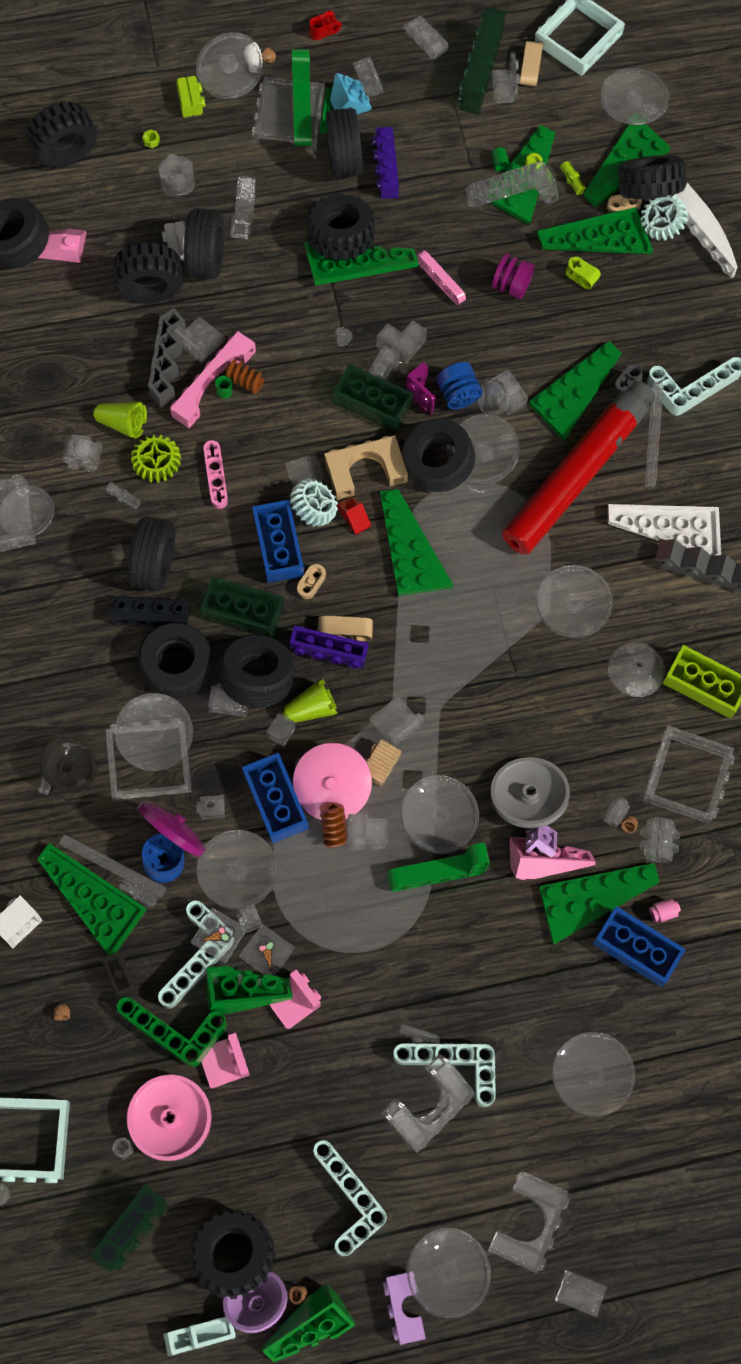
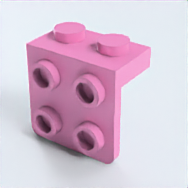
M297 969L290 974L289 978L293 999L270 1004L272 1010L287 1029L292 1028L321 1006L319 1001L321 996L315 988L313 990L310 989L307 985L309 983L308 978L303 972L299 974Z

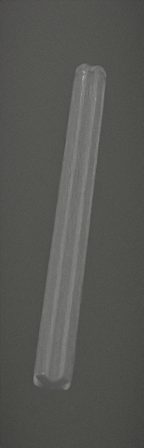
M655 382L652 385L645 487L654 488L656 486L663 383Z
M64 835L61 838L60 845L159 898L164 896L166 887L68 835Z

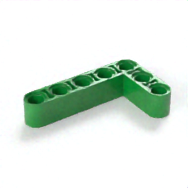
M292 49L294 146H312L309 49Z
M477 843L469 846L464 855L388 870L387 876L391 892L485 873L490 865L486 843Z
M124 997L117 1003V1010L126 1021L189 1067H196L202 1062L227 1028L225 1016L219 1011H214L207 1016L191 1039L187 1040L132 998ZM125 1005H132L131 1011L123 1012ZM141 1017H148V1021L145 1024H139ZM217 1018L222 1019L220 1026H212L213 1020ZM158 1028L164 1029V1033L161 1036L154 1035ZM208 1035L210 1039L207 1043H200V1037ZM180 1040L181 1043L179 1047L171 1048L172 1041ZM190 1052L197 1053L194 1060H187V1055Z

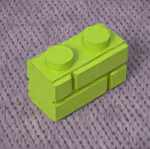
M196 76L177 78V91L183 117L202 115V107H205L204 96L200 97V93H202L201 82L197 83Z

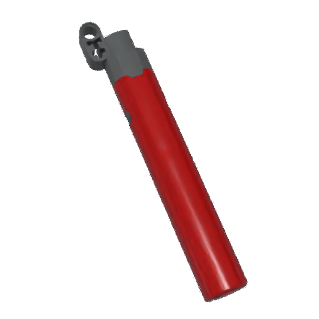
M632 364L628 366L619 376L615 384V399L502 531L503 539L514 551L526 555L532 552L617 448L645 417L647 406L652 401V389L642 382V368L639 365Z

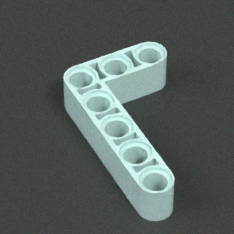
M731 358L682 390L663 367L654 366L650 369L647 384L672 415H681L737 380L741 375V358Z
M191 901L187 905L186 912L188 918L207 936L218 931L220 927L226 926L201 902ZM195 907L201 909V913L197 916L191 915V910ZM208 921L216 923L213 929L205 928V924ZM225 927V933L232 938L227 943L207 941L159 992L158 999L164 1008L171 1009L175 1007L206 974V968L213 967L233 946L234 936L228 927ZM209 949L216 950V955L212 958H208L205 955ZM194 964H201L202 969L200 972L194 973L191 971ZM182 978L188 980V984L184 988L177 986V982ZM168 993L173 994L174 998L170 1003L163 1002L164 995Z
M399 1044L394 1049L393 1059L400 1065L475 1066V1100L477 1104L481 1107H488L494 1102L495 1053L491 1046L486 1044ZM401 1049L406 1050L408 1053V1057L404 1060L397 1056V1052ZM419 1050H426L429 1057L425 1060L420 1059L417 1054ZM446 1050L449 1053V1058L446 1060L440 1059L438 1052ZM481 1050L489 1052L490 1058L488 1060L480 1058L479 1052ZM459 1051H468L469 1059L462 1060L459 1057ZM481 1071L489 1072V1081L481 1080L479 1075ZM485 1091L490 1094L491 1099L489 1102H483L480 1099L481 1092Z
M322 1140L314 1146L316 1159L363 1216L340 1236L335 1243L336 1252L340 1256H348L384 1225L387 1216L383 1208L328 1141ZM321 1145L329 1148L328 1155L324 1157L317 1153V1148ZM337 1161L342 1164L341 1172L333 1173L330 1166L333 1162ZM347 1178L355 1180L356 1187L354 1189L347 1190L344 1187V1181ZM360 1195H366L369 1198L368 1206L361 1207L358 1205L357 1199ZM373 1212H380L382 1214L383 1220L381 1223L375 1224L372 1222L371 1214ZM364 1226L366 1228L367 1234L364 1238H358L355 1235L356 1227ZM342 1240H347L351 1246L350 1250L346 1253L341 1252L338 1248V1244Z

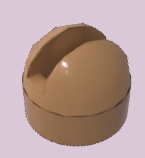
M268 47L262 53L261 59L267 63H272L275 61L276 53Z
M627 816L624 818L621 827L627 833H634L638 827V820L634 816Z
M59 1004L54 1008V1020L62 1021L70 1018V1009L67 1005Z
M300 1285L292 1287L289 1291V1298L293 1304L303 1303L308 1297V1291Z

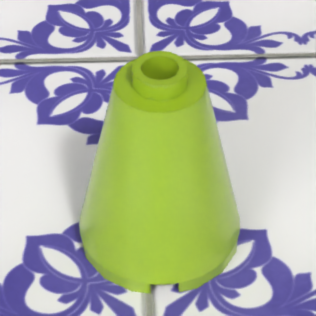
M138 401L102 403L95 407L93 412L97 422L135 439L139 438L144 430L141 427L142 424H146L147 420L146 407L142 405V402Z
M323 679L315 682L284 706L285 710L282 711L286 722L297 723L338 714V711L335 710L337 707L330 690L325 689L324 685L326 683Z

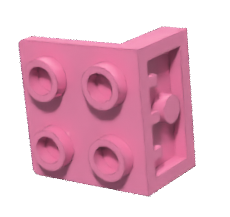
M236 1033L228 1035V1039L215 1043L202 1060L211 1089L250 1075Z

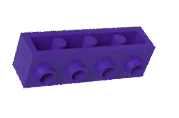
M393 127L376 128L375 135H372V144L376 146L374 161L377 160L375 173L379 175L377 190H380L381 199L398 198L399 181Z
M294 626L290 639V651H293L294 654L300 656L304 654L309 655L316 660H330L333 664L343 663L354 669L364 668L369 643Z

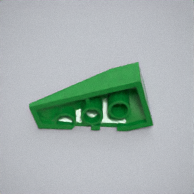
M230 966L206 968L209 1014L214 1011H219L222 1014H231L293 999L290 979L268 974H254L249 970L244 972L233 969L234 967Z
M326 1284L312 1293L261 1349L273 1362L298 1353L300 1348L311 1344L314 1347L319 1345L318 1341L330 1337L331 1340L337 1338L356 1324L338 1294Z

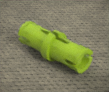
M570 161L564 162L560 168L564 172L568 184L572 185L577 195L583 194L586 191V187L581 182L579 173L575 172Z

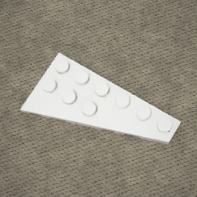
M608 504L609 525L657 541L676 539L685 548L702 547L711 556L721 555L719 507Z

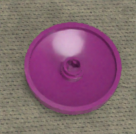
M142 801L137 807L140 814L152 826L187 852L201 857L206 851L200 838L185 823L186 818L178 812L173 814L167 809L147 801Z

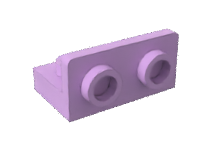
M548 825L539 828H527L525 852L529 854L537 847L542 854H547L552 858L557 850V832Z

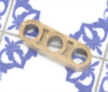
M526 41L520 78L521 85L536 87L543 43Z
M320 616L318 618L317 631L357 641L372 640L373 620L361 617Z

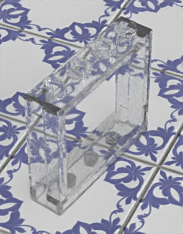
M181 718L169 719V723H161V720H151L149 725H142L141 722H130L128 727H122V723L110 724V728L105 729L112 800L192 792L186 722L181 721ZM179 728L184 784L118 790L113 734Z
M668 725L663 733L642 801L709 824L713 819H716L719 813L717 805L718 801H722L725 791L722 788L724 783L727 784L730 777L728 768L733 765L735 760L733 755L734 748ZM671 739L723 757L707 812L654 795Z

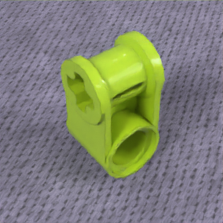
M572 257L566 269L568 278L588 290L593 287L601 276L600 271L596 267L591 266L579 257Z

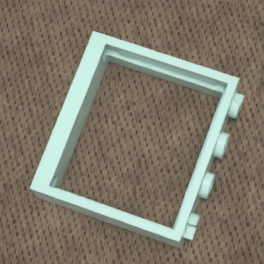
M566 0L563 6L560 5L553 16L547 18L542 27H538V31L535 33V42L543 43V50L582 76L623 34L625 23L592 0ZM575 8L609 30L582 59H579L548 37Z
M0 1098V1108L60 1110L55 1171L0 1170L2 1181L15 1182V1178H24L23 1182L36 1183V1179H45V1183H57L58 1179H63L69 1101Z

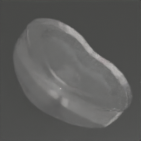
M338 328L335 331L338 345L345 346L351 342L353 334L350 330Z

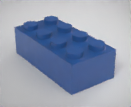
M289 500L253 506V518L267 583L303 577L304 566Z
M279 753L242 767L272 844L309 829L307 819Z
M617 906L613 909L593 942V945L660 987L667 983L686 950Z

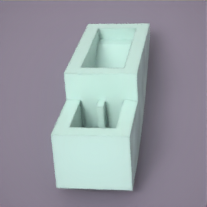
M227 1317L163 1334L168 1356L236 1338L234 1327L230 1324Z

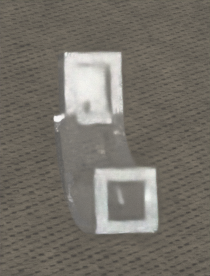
M238 176L236 206L231 219L230 237L249 238L255 208L256 177Z

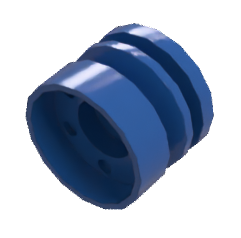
M460 362L453 364L441 371L436 378V382L441 392L444 393L443 397L450 409L455 410L467 407L476 402L483 394L479 381L475 379L476 375L470 363Z
M162 833L153 835L146 841L142 850V862L145 873L156 882L166 883L173 881L183 871L184 849ZM167 858V861L163 864L160 863V860Z

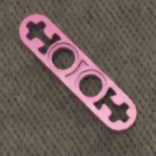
M423 250L416 255L421 268L456 305L466 300L463 290L428 252Z
M210 440L204 445V456L211 503L215 508L222 509L227 505L228 497L220 445L216 441ZM210 447L214 448L215 457H211ZM211 463H218L220 465L216 470L209 468ZM219 479L222 481V484L216 487L212 485V481ZM217 492H220L222 502L217 501Z

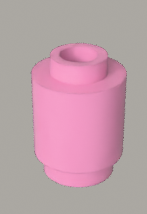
M672 898L654 903L652 907H649V913L653 922L659 923L678 917V912H680L679 903Z

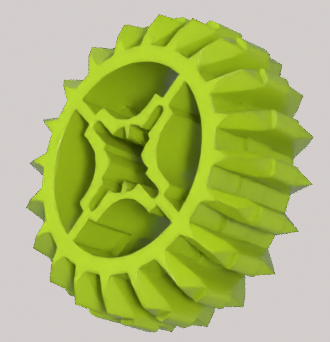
M154 434L151 439L146 436V441L140 439L139 445L135 444V450L131 453V463L138 476L142 475L143 480L149 478V482L156 479L159 483L161 478L166 481V476L172 478L173 472L177 473L178 467L181 464V454L179 453L178 446L175 447V442H170L169 437L163 439L162 435L156 438ZM155 454H157V463H155Z

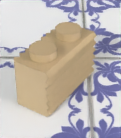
M383 739L380 740L379 744L375 742L370 751L372 755L369 759L365 758L371 771L372 782L379 787L383 785L402 752Z

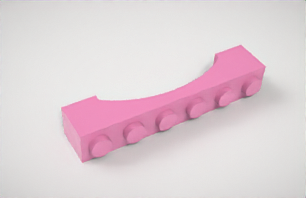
M237 332L234 336L232 335L223 349L220 348L216 353V357L206 364L203 372L197 374L193 383L183 390L182 396L171 404L172 417L187 428H190L200 417L198 406L209 384L226 370L234 358L237 359L236 364L240 362L246 364L256 352L255 342L240 332Z

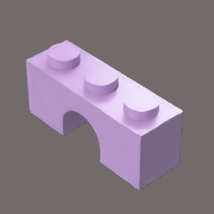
M412 1272L386 1277L387 1282L383 1283L385 1296H390L391 1304L387 1305L389 1316L395 1320L396 1327H392L394 1340H399V1344L402 1345L426 1339L421 1316L409 1318L402 1311L403 1300L407 1296L416 1294Z

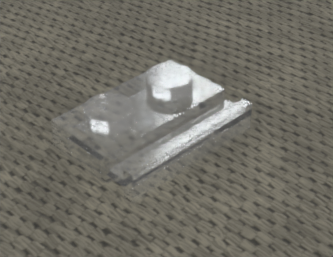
M566 1270L556 1301L597 1317L607 1287Z

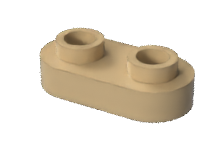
M622 195L612 196L608 200L607 209L610 213L634 207L638 210L642 199H627Z
M319 564L311 565L299 581L297 593L301 598L310 599L316 594L326 578V571L323 566ZM319 574L320 576L315 578L313 575ZM306 588L310 590L307 593L303 591Z

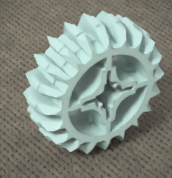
M677 195L660 197L653 201L649 199L650 204L644 205L646 210L641 211L642 217L640 218L647 235L653 239L656 237L659 241L661 238L666 241L668 236L673 239V234L675 233L679 235L680 232L678 230L684 229L683 224L687 223L686 217H688L687 207L683 200L679 199Z
M307 478L298 482L290 494V503L293 504L292 509L296 510V515H299L301 520H305L307 525L311 524L313 527H321L328 524L336 515L338 510L336 505L338 502L335 501L336 496L332 495V490H329L327 485H323L321 480L317 482L315 478Z

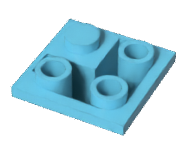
M339 73L335 75L330 97L334 110L352 107L356 110L357 114L372 109L369 98L365 94L363 85L359 80H354Z

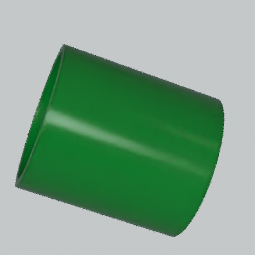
M502 147L494 149L491 152V157L495 170L504 171L508 169L510 163L506 149Z
M227 376L218 377L215 381L217 396L227 399L233 392L231 379Z

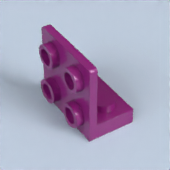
M423 362L407 375L406 395L410 400H414L418 404L421 411L427 412L431 416L434 411L435 396L425 388L427 385L428 366Z

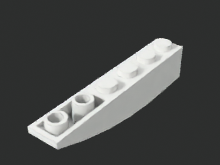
M687 183L683 192L675 194L679 199L683 200L687 207L688 217H686L687 223L685 224L689 227L691 233L699 239L701 245L709 251L713 260L718 262L723 272L728 274L730 278H733L737 270V264L727 237L713 213Z

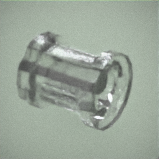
M119 1138L113 1143V1152L119 1158H128L133 1153V1145L129 1140ZM123 1143H125V1146L128 1147V1150H124L123 1154H121V1151L118 1150V1147H121Z

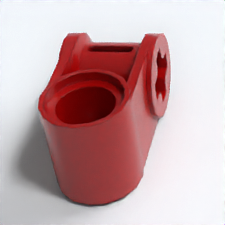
M327 11L310 20L309 36L311 39L318 41L337 33L341 29L342 24L334 17L333 11Z

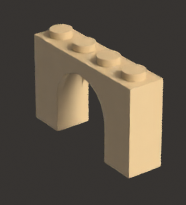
M385 436L380 440L366 441L357 446L349 445L345 449H334L325 453V465L336 500L354 496L355 487L349 470L356 461L361 459H373L380 463L385 471L389 486L407 482L408 473L396 436Z

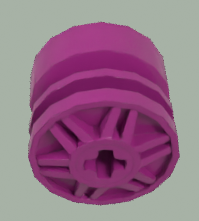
M506 253L495 270L492 288L497 290L500 287V291L504 292L510 286L509 295L521 299L531 281L535 265L523 260L517 266L518 258L514 256L511 260V254Z

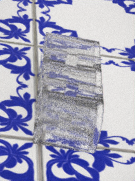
M418 15L404 25L406 33L430 58L436 59L448 50L446 40L422 16Z

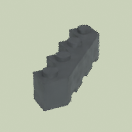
M175 308L159 317V327L148 383L150 396L160 408L176 399L174 388L170 382L179 376L178 365L173 360L183 354L181 342L177 337L186 332L185 320Z
M676 539L660 540L655 561L662 568L741 592V563L737 564L728 555L711 556L702 547L685 548Z

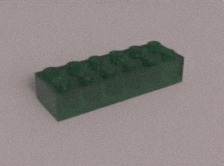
M486 7L485 14L481 13L479 21L481 25L477 27L475 35L477 38L473 40L472 53L469 54L467 61L468 67H465L464 80L461 81L459 87L458 103H460V111L480 114L503 36L506 11Z

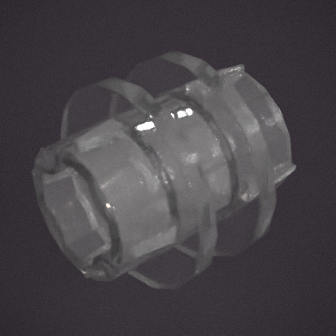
M666 818L647 819L646 827L642 828L640 832L647 840L639 843V848L644 850L646 860L668 863L672 861L673 854L678 853L679 846L673 843V841L680 838V832L675 830L676 825H674V821Z

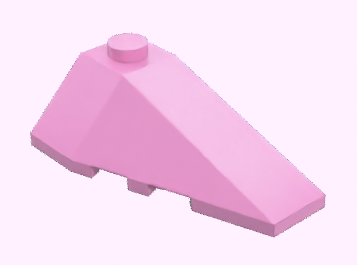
M63 229L49 232L48 243L38 258L81 263L86 231Z
M510 837L511 869L515 878L521 880L537 879L593 866L596 863L590 851L569 846L564 847V849L557 847L556 854L552 858L547 854H542L537 847L528 854L525 852L526 838Z

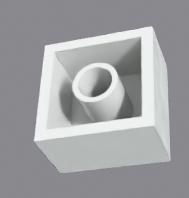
M21 896L15 897L9 901L7 908L0 912V936L14 948L43 920Z

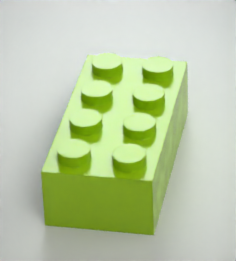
M685 645L681 647L662 684L732 719L741 704V674Z

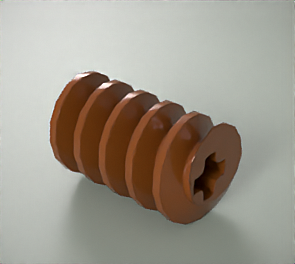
M234 358L227 366L224 376L229 377L234 384H239L242 388L246 387V390H252V393L257 394L264 383V377L261 378L262 372L259 371L255 375V368L249 371V365L242 368L243 362L236 365L237 359Z
M337 802L323 803L319 807L320 811H322L320 817L322 818L321 824L323 825L321 829L324 832L322 837L325 839L323 844L327 847L341 846L348 839L346 834L345 808Z

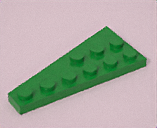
M635 115L584 192L583 197L596 208L619 190L618 168L620 164L635 158L666 155L670 152L671 147Z
M540 125L486 197L487 202L529 226L554 141V131ZM531 153L539 154L543 160L541 168L536 172H531L525 167V159Z
M636 207L537 231V238L543 250L633 254L653 253V248L645 228L642 226V221Z
M304 242L315 286L418 267L415 250L410 248L393 247L389 250L375 246L374 249H366V252L362 255L359 254L357 258H349L343 261V259L333 260V258H325L323 254H318L311 247L310 242Z
M610 341L530 400L529 405L565 442L622 353Z
M399 489L380 491L398 596L452 589L454 587L452 581Z
M49 843L37 860L109 957L113 959L145 914L147 908Z
M655 863L540 886L539 891L552 944H557L564 938L608 914L616 906L619 907L637 895L657 885L660 881Z

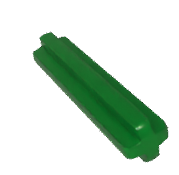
M326 88L324 92L319 127L321 134H327L326 113L332 110V103L330 101L332 88Z

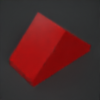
M353 496L336 505L355 535L371 527L362 502Z

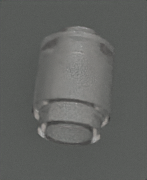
M622 797L613 798L604 814V821L613 827H618L619 824H622L630 809L629 802Z

